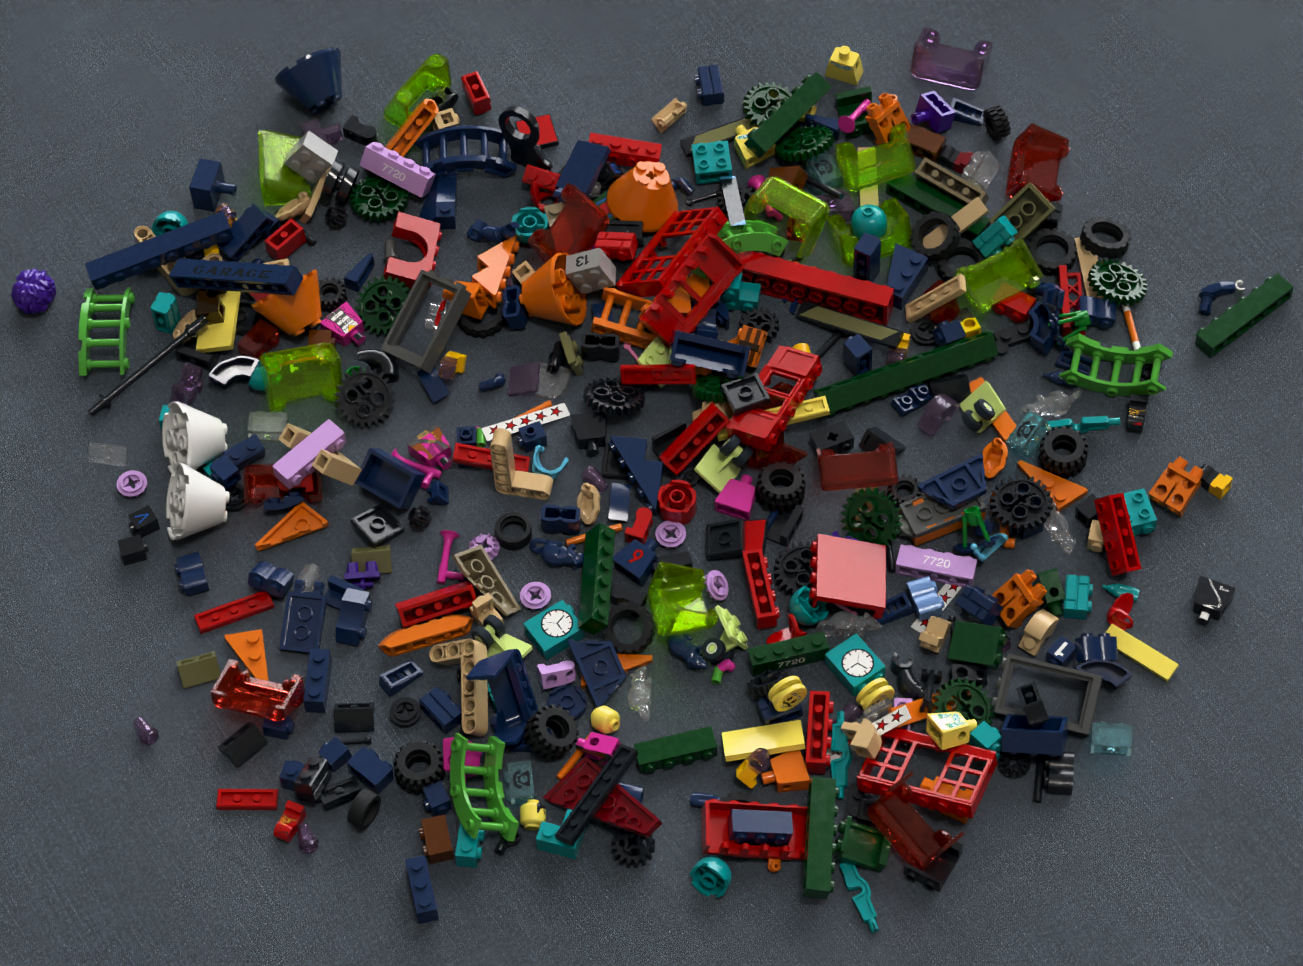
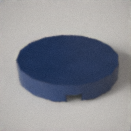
M566 684L557 686L550 692L547 705L548 707L550 705L561 706L564 711L567 709L569 715L574 716L575 721L584 714L587 700L584 692L579 687Z

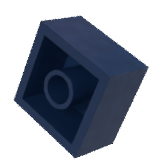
M199 159L189 186L194 209L215 212L222 193L232 196L236 195L237 185L225 183L221 162Z

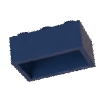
M369 448L360 467L362 471L354 483L399 509H410L426 474L380 448Z
M1007 714L1001 729L1002 752H1007L1008 754L1027 753L1031 756L1047 754L1050 757L1062 755L1068 740V717L1048 716L1050 721L1040 726L1030 727L1026 715Z

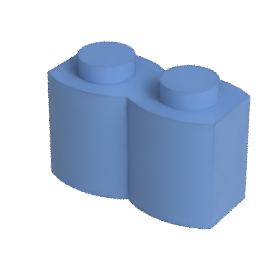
M926 576L906 583L908 596L919 621L929 619L930 616L942 615V608L945 606L942 597H938L936 593L938 589L935 581H931L930 577Z

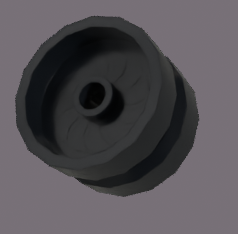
M335 160L325 178L321 197L330 200L337 191L335 202L345 206L360 170L350 166L345 175H343L345 163Z

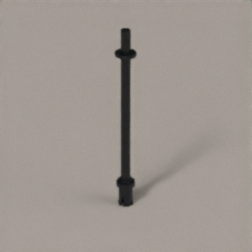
M200 315L190 325L187 324L185 331L115 389L105 397L100 394L101 400L88 410L91 416L95 415L104 406L111 408L109 402L189 337L195 338L199 331L209 325L208 320L200 324L205 319L203 315Z

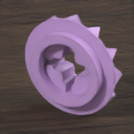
M135 470L123 473L117 480L118 492L122 496H128L129 498L132 496L138 497L148 487L145 475ZM129 480L135 484L134 489L130 486Z
M665 521L656 529V541L660 543V546H666L667 549L670 547L677 548L678 545H683L686 539V529L681 523ZM667 533H674V538H668Z
M480 533L479 536L473 537V540L469 542V549L478 545L483 546L487 542V547L484 549L489 558L492 560L498 555L500 545L496 537H492L489 533L487 535Z
M717 570L709 571L704 576L706 580L704 585L707 587L706 591L709 592V597L714 598L715 601L724 600L729 591L725 576Z
M530 582L520 592L521 603L533 611L539 608L542 610L545 605L549 604L551 599L549 587L542 582ZM539 594L540 599L535 598L532 600V595Z

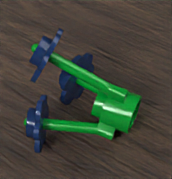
M1057 307L1056 311L1049 315L1047 321L1049 329L1053 330L1054 335H1058L1055 338L1056 344L1061 348L1065 346L1067 350H1069L1065 344L1067 338L1087 330L1086 326L1091 324L1087 310L1060 314V310ZM1073 321L1075 327L1079 326L1078 329L1063 338L1058 333L1061 324Z
M978 506L965 509V515L961 516L963 543H958L953 546V549L958 550L961 554H969L974 551L970 548L972 543H967V523L970 526H976L973 530L975 535L979 534V536L985 537V541L978 544V547L992 548L996 544L995 541L999 539V536L991 538L988 536L993 531L995 524L990 520L983 521Z

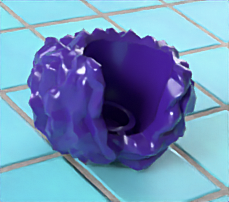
M36 268L21 271L20 275L16 278L17 283H14L12 287L11 297L14 304L20 311L26 314L45 312L56 296L54 280L46 275L45 270L39 271Z

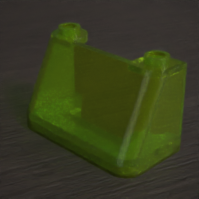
M440 54L430 55L385 106L383 111L385 119L400 128L412 113L408 111L410 107L426 90L435 93L438 88H450L452 82L448 58Z
M905 122L891 128V141L859 152L856 151L855 146L851 142L835 145L837 163L847 189L858 191L908 175L915 170V158Z
M259 130V173L264 206L285 205L290 200L298 198L299 192L306 191L308 195H311L310 184H306V179L284 164L289 150L302 137L270 130Z
M896 198L883 201L879 208L884 211L887 217V231L885 235L878 238L881 240L880 258L892 255L896 243L908 249L912 246L909 215ZM835 214L826 217L827 226L842 261L848 266H853L854 247L860 239L853 235L851 223L846 225L843 216Z
M1023 238L1014 241V245L1005 247L1003 251L973 266L971 264L967 268L963 266L956 270L952 278L959 274L965 276L966 292L963 294L977 312L981 311L984 313L990 310L992 305L1028 287L1033 289L1041 284L1040 280L1043 278V274Z
M319 343L270 352L260 356L261 371L270 411H282L287 406L286 401L321 394L328 401L339 399V397L334 396V393L339 392L335 388L337 385L342 386L339 381L342 378L341 357L332 344Z
M659 562L648 588V599L659 635L670 637L710 629L717 624L718 614L716 610L710 608L706 611L701 595L702 591L706 588L704 585L706 581L705 574L702 569Z

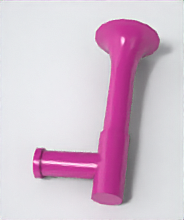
M865 99L849 117H840L838 119L839 128L846 133L853 132L855 129L854 121L865 111L867 112L866 107L871 104V101Z
M756 175L751 177L747 185L749 188L752 187L753 190L757 191L767 216H773L777 221H781L783 214L772 207L764 192L763 186L766 183L764 176Z
M397 448L394 449L392 456L426 474L421 483L422 488L427 489L433 477L441 478L442 471L406 459L398 454Z
M450 530L440 531L439 534L444 539V547L437 583L445 584L446 578L463 581L464 575L462 573L447 571L451 545L454 539L459 538V534Z

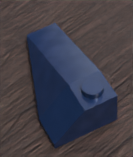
M456 170L448 171L447 175L433 181L430 192L420 211V218L440 223V230L456 229Z

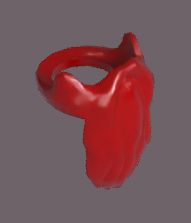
M534 181L530 188V197L534 207L540 209V212L544 214V206L547 205L541 204V200H546L549 196H553L554 192L545 191L540 193L537 182Z
M1126 592L1115 600L1107 613L1109 625L1114 624L1124 631L1134 626L1132 618L1128 615L1134 601L1133 594ZM1128 618L1130 623L1125 622V619Z
M789 614V627L770 635L766 643L770 644L805 636L807 633L799 629L794 615Z

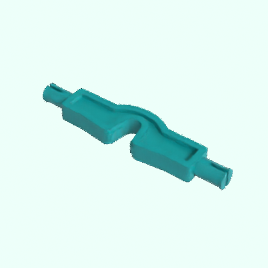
M1108 416L1082 417L1079 424H1074L1072 419L1068 418L1046 421L1044 425H1035L1034 433L1047 432L1048 430L1053 431L1054 427L1060 429L1061 426H1066L1067 429L1072 427L1074 431L1078 430L1083 434L1093 430L1109 429V426L1121 425L1120 417L1108 418Z
M844 711L836 712V723L832 725L831 750L842 753V757L831 761L832 779H836V787H839V794L836 800H844V788L848 787V768L852 762V749L848 744V738L841 729L844 722Z
M841 861L840 870L847 890L862 891L852 898L854 906L859 912L863 923H868L871 933L878 932L880 929L875 921L877 914L871 903V890L864 878L860 877L855 865Z

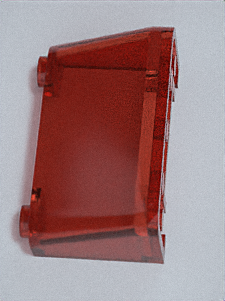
M1031 123L1014 141L1005 194L1013 198L1025 185L1032 182L1049 201H1060L1063 191L1061 186L1056 185L1060 160L1066 157L1070 151L1068 147L1069 139Z
M567 183L561 192L562 199L568 203L550 229L534 231L527 241L544 264L556 253L565 252L572 255L591 250L596 243L598 233L603 232L609 224L608 215L579 188L570 183Z
M229 659L210 692L212 702L218 708L273 721H283L303 704L305 689L303 676L293 674L290 681L285 679L282 684L250 677L249 670L245 669L242 671L238 667L239 661Z

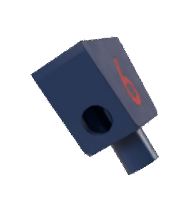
M652 538L644 545L638 540H633L613 556V565L620 572L643 587L653 571V563L658 562L654 551L659 544Z

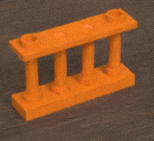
M604 287L601 299L605 300L606 303L601 318L594 317L590 332L600 335L606 333L616 334L620 336L621 342L646 349L656 336L644 332L645 325L640 320L636 329L627 327L626 322L631 308L640 311L639 309L646 303L651 305L653 301L618 291L615 288ZM613 303L624 306L619 323L608 321Z

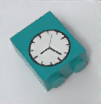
M563 600L523 623L524 633L546 661L570 647L568 640L580 641L585 637V631L578 628L579 619L575 616L572 606L570 604L566 605Z
M857 633L825 654V664L854 697L871 681L885 677L886 666Z

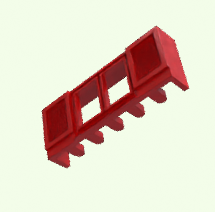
M708 233L657 294L656 299L639 320L662 343L670 347L672 331L678 330L685 333H693L697 324L707 316L709 309L718 302L721 294L730 287L731 282L742 272V268L746 263L718 235ZM697 267L713 281L702 297L686 283L688 274ZM679 286L697 302L686 317L668 302V299H672L675 296L674 292Z
M779 345L768 364H765L758 376L768 395L783 400V405L777 414L759 408L738 415L734 414L726 426L728 438L735 434L741 439L740 443L769 452L772 446L777 443L781 432L786 429L790 418L794 417L798 406L803 403L807 392L812 389L816 378L821 375L822 366L819 356ZM772 375L797 382L790 394L765 387L770 385Z
M717 799L705 800L701 809L702 854L804 860L807 807H801L797 804L786 806L779 805L778 803L759 804L758 802L739 803L736 800L728 802ZM731 809L792 812L793 835L790 842L787 843V846L772 847L766 843H759V846L749 845L748 843L739 845L738 842L729 840L728 816Z

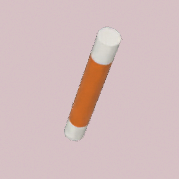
M1129 303L1127 306L1122 304L1133 349L1138 351L1141 346Z

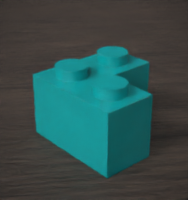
M742 272L737 275L731 282L730 287L721 294L727 310L745 312L749 310L752 312L753 307L758 310L761 298V284L743 282Z
M567 809L563 823L572 812L571 809ZM542 821L536 837L537 850L576 860L587 827L574 845L570 846L556 840L554 836L561 826Z

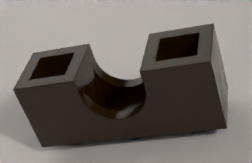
M199 289V293L196 295L198 305L195 309L196 318H199L200 315L205 317L201 323L205 320H208L209 325L224 322L225 306L220 297L216 296L227 293V291Z

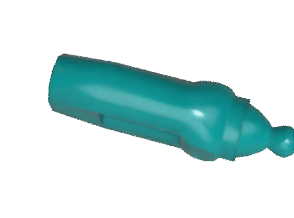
M1120 583L1107 586L1104 584L1102 586L1103 589H1106L1117 598L1126 592L1133 594L1134 601H1137L1140 592L1135 587Z

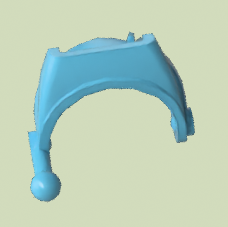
M540 445L536 446L532 472L548 475L555 480L565 466L568 465L569 459L565 457L561 466L555 470H546L539 461V452H544L545 448Z
M1005 533L989 536V538L999 536V539L995 541L996 544L992 548L978 547L975 543L971 544L970 548L974 550L973 554L983 563L997 548L1008 540V536Z

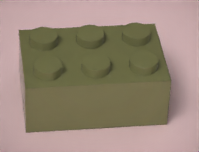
M1029 182L989 222L993 224L1003 215L1006 216L1010 224L1018 232L1013 236L1015 240L1010 243L1015 248L1057 209L1032 182Z

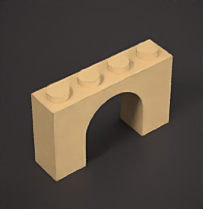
M288 423L279 440L287 447L293 449L308 437L311 432ZM321 449L312 464L322 474L352 486L362 471L360 467L339 451L330 453Z

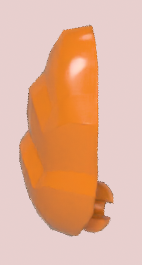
M994 438L982 452L985 476L988 479L995 478L1003 471L1008 459V449L1001 438Z

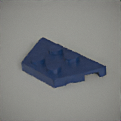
M980 453L918 484L917 489L952 510L986 494L983 454Z
M568 640V644L596 707L603 706L627 679L612 642Z

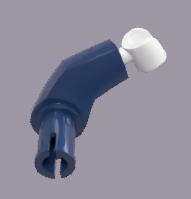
M1238 280L1236 283L1234 281L1216 282L1202 288L1199 293L1201 298L1199 314L1204 316L1210 315L1212 301L1220 296L1230 295L1234 292L1242 294L1245 288H1239L1238 286H1241L1243 281Z

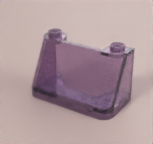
M924 27L914 45L911 72L920 79L975 90L982 82L992 52L993 42L981 40L975 44L974 51L940 44L939 32L935 29Z

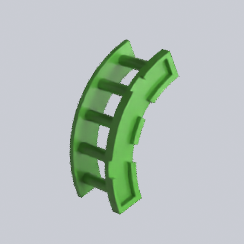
M745 220L746 225L730 226V222L727 221L717 234L736 254L746 251H764L780 256L789 240L775 235L778 231L777 227L758 220ZM698 267L691 271L703 279L707 277Z
M127 287L125 294L98 295L95 293V288H87L83 296L86 299V303L81 305L78 340L82 341L81 351H78L79 376H87L92 368L119 367L120 375H124L130 367L129 358H126L127 329H130L129 313L132 303H135V294L131 291V287ZM98 302H123L122 304H98ZM121 311V319L93 320L92 314H95V312ZM120 327V339H91L90 330H93V328ZM119 346L120 360L92 361V359H89V349L92 347Z
M1080 333L1067 338L1066 345L1072 348L1074 353L1070 370L1059 374V377L1065 380L1066 383L1094 392L1104 393L1111 397L1117 395L1130 396L1131 394L1156 395L1166 391V387L1158 382L1161 362L1171 359L1173 351L1158 343L1139 347L1138 351H1129L1128 347L1111 346V348L1100 346L1101 342L1092 340ZM1081 353L1091 356L1093 359L1089 376L1078 372ZM1100 360L1114 362L1110 382L1097 379ZM1123 363L1135 364L1132 383H1118ZM1153 363L1150 380L1140 382L1142 367L1145 364Z
M455 733L454 740L451 742L450 794L462 826L473 839H477L479 830L499 831L507 841H514L519 822L514 818L509 808L503 804L502 800L505 798L502 782H499L498 770H502L505 743L496 736H489L488 743L486 744L468 743L465 737ZM466 751L485 752L484 767L465 766ZM465 774L483 775L485 789L466 788ZM468 796L485 797L488 809L472 808ZM478 816L490 817V819L493 820V823L481 822L482 819Z

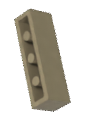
M924 157L915 171L918 179L925 181L935 189H939L949 197L955 198L965 206L977 197L981 199L984 205L989 200L985 191Z

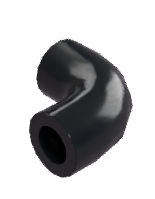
M379 349L357 350L358 361L365 362L369 367L377 368L380 373L383 372L382 379L389 378L387 383H393L399 379L396 362L387 352Z

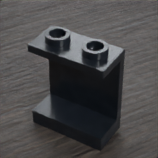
M926 827L923 832V840L909 864H904L903 874L911 881L922 883L929 890L940 892L962 855L963 844Z

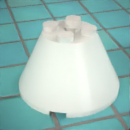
M177 401L168 404L167 407L170 409L168 413L164 414L162 442L164 456L169 458L170 465L168 469L171 474L176 473L177 469H174L177 463H183L197 470L220 457L222 452L227 450L225 442L227 425L225 423L222 424L220 419Z
M177 463L174 467L177 471L175 474H171L166 501V519H170L171 526L167 527V531L171 540H179L226 522L227 511H225L230 497L229 492H226L222 485L183 463Z

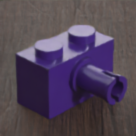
M935 91L920 94L915 110L916 113L911 114L910 119L914 125L926 122L936 133L951 129L956 112Z

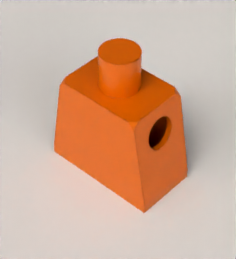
M456 281L467 287L466 290L472 294L462 314L481 320L489 306L481 284ZM444 289L442 298L451 302L455 294Z
M800 750L785 752L770 760V771L760 773L763 785L774 782L777 791L780 793L808 790L810 778Z

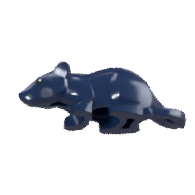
M541 538L532 539L530 542L531 551L540 554L543 561L550 566L571 565L573 570L583 566L584 554L576 553L575 544H569L566 548L562 546L563 543L560 541H550ZM536 544H545V546L538 548Z
M671 621L667 626L668 635L670 636L668 640L670 652L675 656L683 658L688 663V669H707L708 664L701 657L702 653L700 650L702 647L698 643L693 645L691 643L692 636L677 622Z

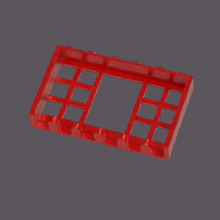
M719 206L680 212L674 211L615 286L621 292L638 297L657 296L708 233L717 235L728 219ZM693 226H699L696 230L690 231ZM682 227H687L685 231L679 232ZM692 235L677 255L657 257L654 249L657 245L659 247H666L667 242L664 238ZM666 260H672L667 267H662ZM660 261L655 268H650L654 262ZM657 272H662L658 279H652ZM645 273H651L646 280H641Z
M893 728L880 735L882 744L875 759L866 758L856 777L858 790L880 795L884 798L900 800L904 803L935 809L940 812L955 814L960 817L973 818L997 766L996 751L967 744L941 750L929 735L902 728ZM887 738L895 739L890 749L883 747ZM907 742L911 743L912 746L909 752L905 753L895 750L898 743ZM924 746L932 748L938 753L941 751L950 753L933 791L900 783L916 747L922 748ZM880 752L888 753L884 763L877 761ZM892 755L906 758L902 767L888 764ZM954 756L969 757L965 767L951 764ZM981 760L987 762L983 772L969 768L972 761L979 762ZM874 766L881 767L877 777L870 776ZM886 769L899 772L895 782L882 779ZM948 769L962 772L958 781L945 778ZM967 773L980 776L976 786L962 783ZM942 783L955 786L951 796L938 793ZM960 787L973 790L970 800L956 797Z

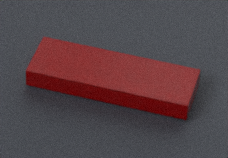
M218 789L216 808L217 810H277L279 791L278 789Z

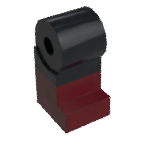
M945 145L937 156V161L940 165L966 176L973 166L974 153L969 151L963 153L951 146Z

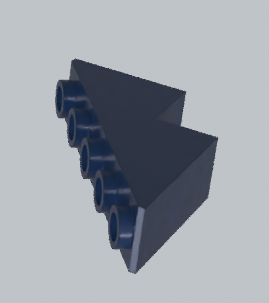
M611 435V442L608 443L612 453L616 452L619 457L617 460L620 466L628 471L627 477L631 483L636 484V491L639 497L646 500V508H649L657 516L658 492L662 485L664 470L663 462L646 460L647 439Z

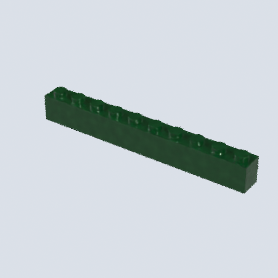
M985 331L813 390L815 398L826 397L830 415L826 416L836 414L837 410H848L853 408L855 404L869 403L872 401V398L886 397L892 391H904L907 389V386L921 385L927 379H938L947 372L948 374L956 373L959 371V368L975 366L976 362L993 360L994 356L999 355L994 335L989 331Z

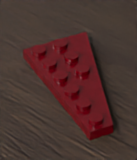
M585 756L543 799L545 802L573 810L602 769ZM619 784L615 786L593 817V819L647 838L662 825L660 819Z

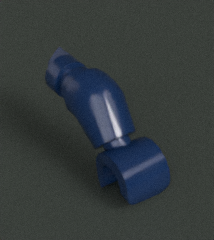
M477 218L474 225H471L467 237L475 242H480L484 237V239L492 243L500 244L513 237L516 229L520 228V225L513 221L505 226H489Z
M1037 281L1033 286H1026L1028 292L1043 296V303H1050L1057 308H1063L1065 290L1061 289L1058 285Z

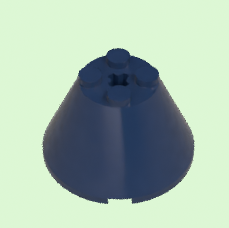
M333 47L313 52L296 61L297 65L292 68L285 67L275 77V82L279 87L310 110L312 114H317L325 107L330 109L338 104L337 101L342 98L341 52L339 48L334 50Z

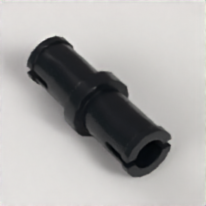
M561 341L555 342L553 351L549 355L550 361L547 371H550L551 374L558 373L560 364L564 360V348Z

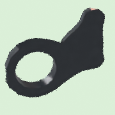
M518 106L507 107L499 116L498 121L500 129L510 146L511 159L516 164L525 167L528 164L552 171V163L545 158L540 146L537 144L540 137V127L534 115ZM509 117H518L526 122L530 128V134H524L516 130L510 123Z

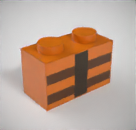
M743 325V328H740L737 334L738 344L751 347L747 365L758 368L768 332Z

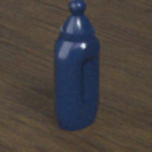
M1065 371L1043 374L1044 378L1047 377L1056 384L1076 386L1066 383L1065 380L1059 377V374Z
M695 792L691 795L690 805L702 808L705 800H720L721 798L714 794Z

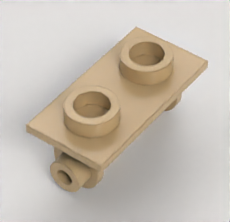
M675 98L651 118L660 134L686 113L687 104L679 102Z

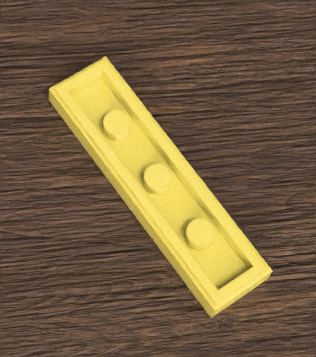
M1111 624L1105 632L1117 638V651L1166 682L1170 680L1179 667V664L1114 624Z

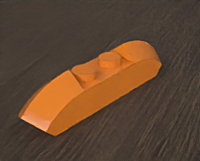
M425 98L410 114L385 148L396 151L400 156L404 157L438 114L439 109L435 101Z
M457 614L441 616V619H433L428 623L412 625L407 629L403 627L385 637L378 647L386 655L395 657L463 637L470 632L474 618Z

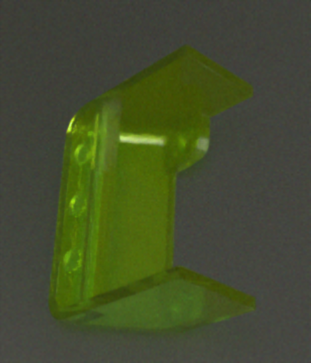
M777 176L768 177L748 199L743 211L745 220L754 221L757 213H761L767 204L796 219L794 233L797 237L803 239L796 257L810 256L829 215L830 209L828 204Z

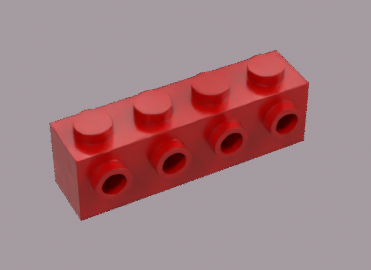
M590 132V143L610 148L611 152L606 161H615L617 165L635 167L640 161L658 163L660 160L662 144Z
M712 402L659 458L671 471L678 475L726 427L730 419Z
M1124 493L1108 495L1094 500L1112 576L1142 569Z
M762 548L742 551V562L757 629L776 627L780 613L779 608L774 605L776 596L775 591L771 590L770 587L772 585L771 574H767L766 570L768 568L767 557H763Z
M467 580L396 603L395 607L402 626L411 627L422 621L433 620L440 615H449L456 610L467 609L472 606L476 595L473 585Z
M810 691L806 746V769L808 773L826 774V767H830L831 755H827V749H831L832 737H828V731H832L833 719H829V713H833L834 701H830V692Z

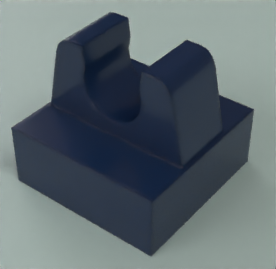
M439 480L432 481L431 487L427 489V493L432 497L428 498L427 501L432 505L440 504L444 506L449 504L448 487Z

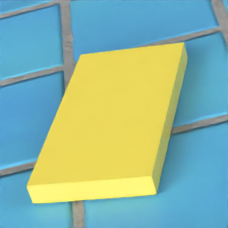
M227 291V293L216 296L220 297L225 306L224 322L207 325L198 332L196 351L207 353L233 349L241 292Z
M801 720L722 732L726 762L806 749Z

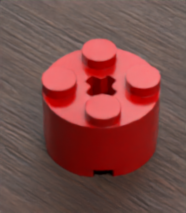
M672 480L665 486H661L658 492V509L661 519L683 525L690 523L697 511L696 492L691 487V484L684 480Z

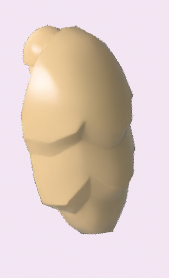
M306 191L299 192L298 198L292 199L282 206L275 217L279 221L290 220L296 215H301L310 202L308 193Z
M195 310L188 312L178 322L173 331L174 340L185 331L187 324L190 325L197 319Z
M589 483L582 484L581 492L577 498V507L581 510L583 522L592 525L600 512L601 496L597 488Z

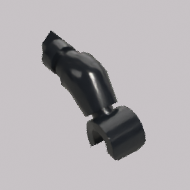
M894 652L890 670L894 675L898 676L899 689L909 698H924L925 690L919 685L911 671L914 662L913 658H909L908 663L903 664L898 661L899 654Z

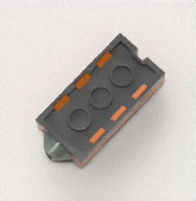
M924 494L899 504L901 510L898 515L903 516L899 520L903 525L897 527L901 531L899 535L909 536L914 546H918L963 528L961 516L965 515L964 510L969 507L978 506L984 520L986 506L981 497H978L952 510Z

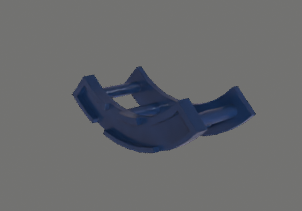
M460 125L423 135L413 144L423 149L422 166L429 168L431 172L436 174L434 180L447 175L448 171L453 170L457 172H471L474 169H484V173L494 174L502 178L508 177L517 170V165L507 160L506 144L508 142L500 129ZM467 139L481 140V155H468ZM460 140V155L447 157V142ZM488 141L499 144L500 158L488 155ZM440 145V158L430 162V149Z

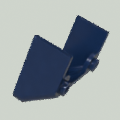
M673 330L668 360H671L672 365L682 367V363L695 364L698 367L727 373L726 377L737 379L738 376L744 377L751 347Z
M508 649L478 661L466 676V679L488 680L497 708L496 713L491 719L492 727L495 730L493 736L499 738L505 745H517L526 733L524 731V727L527 725L526 722L538 711V706L521 652L518 649Z

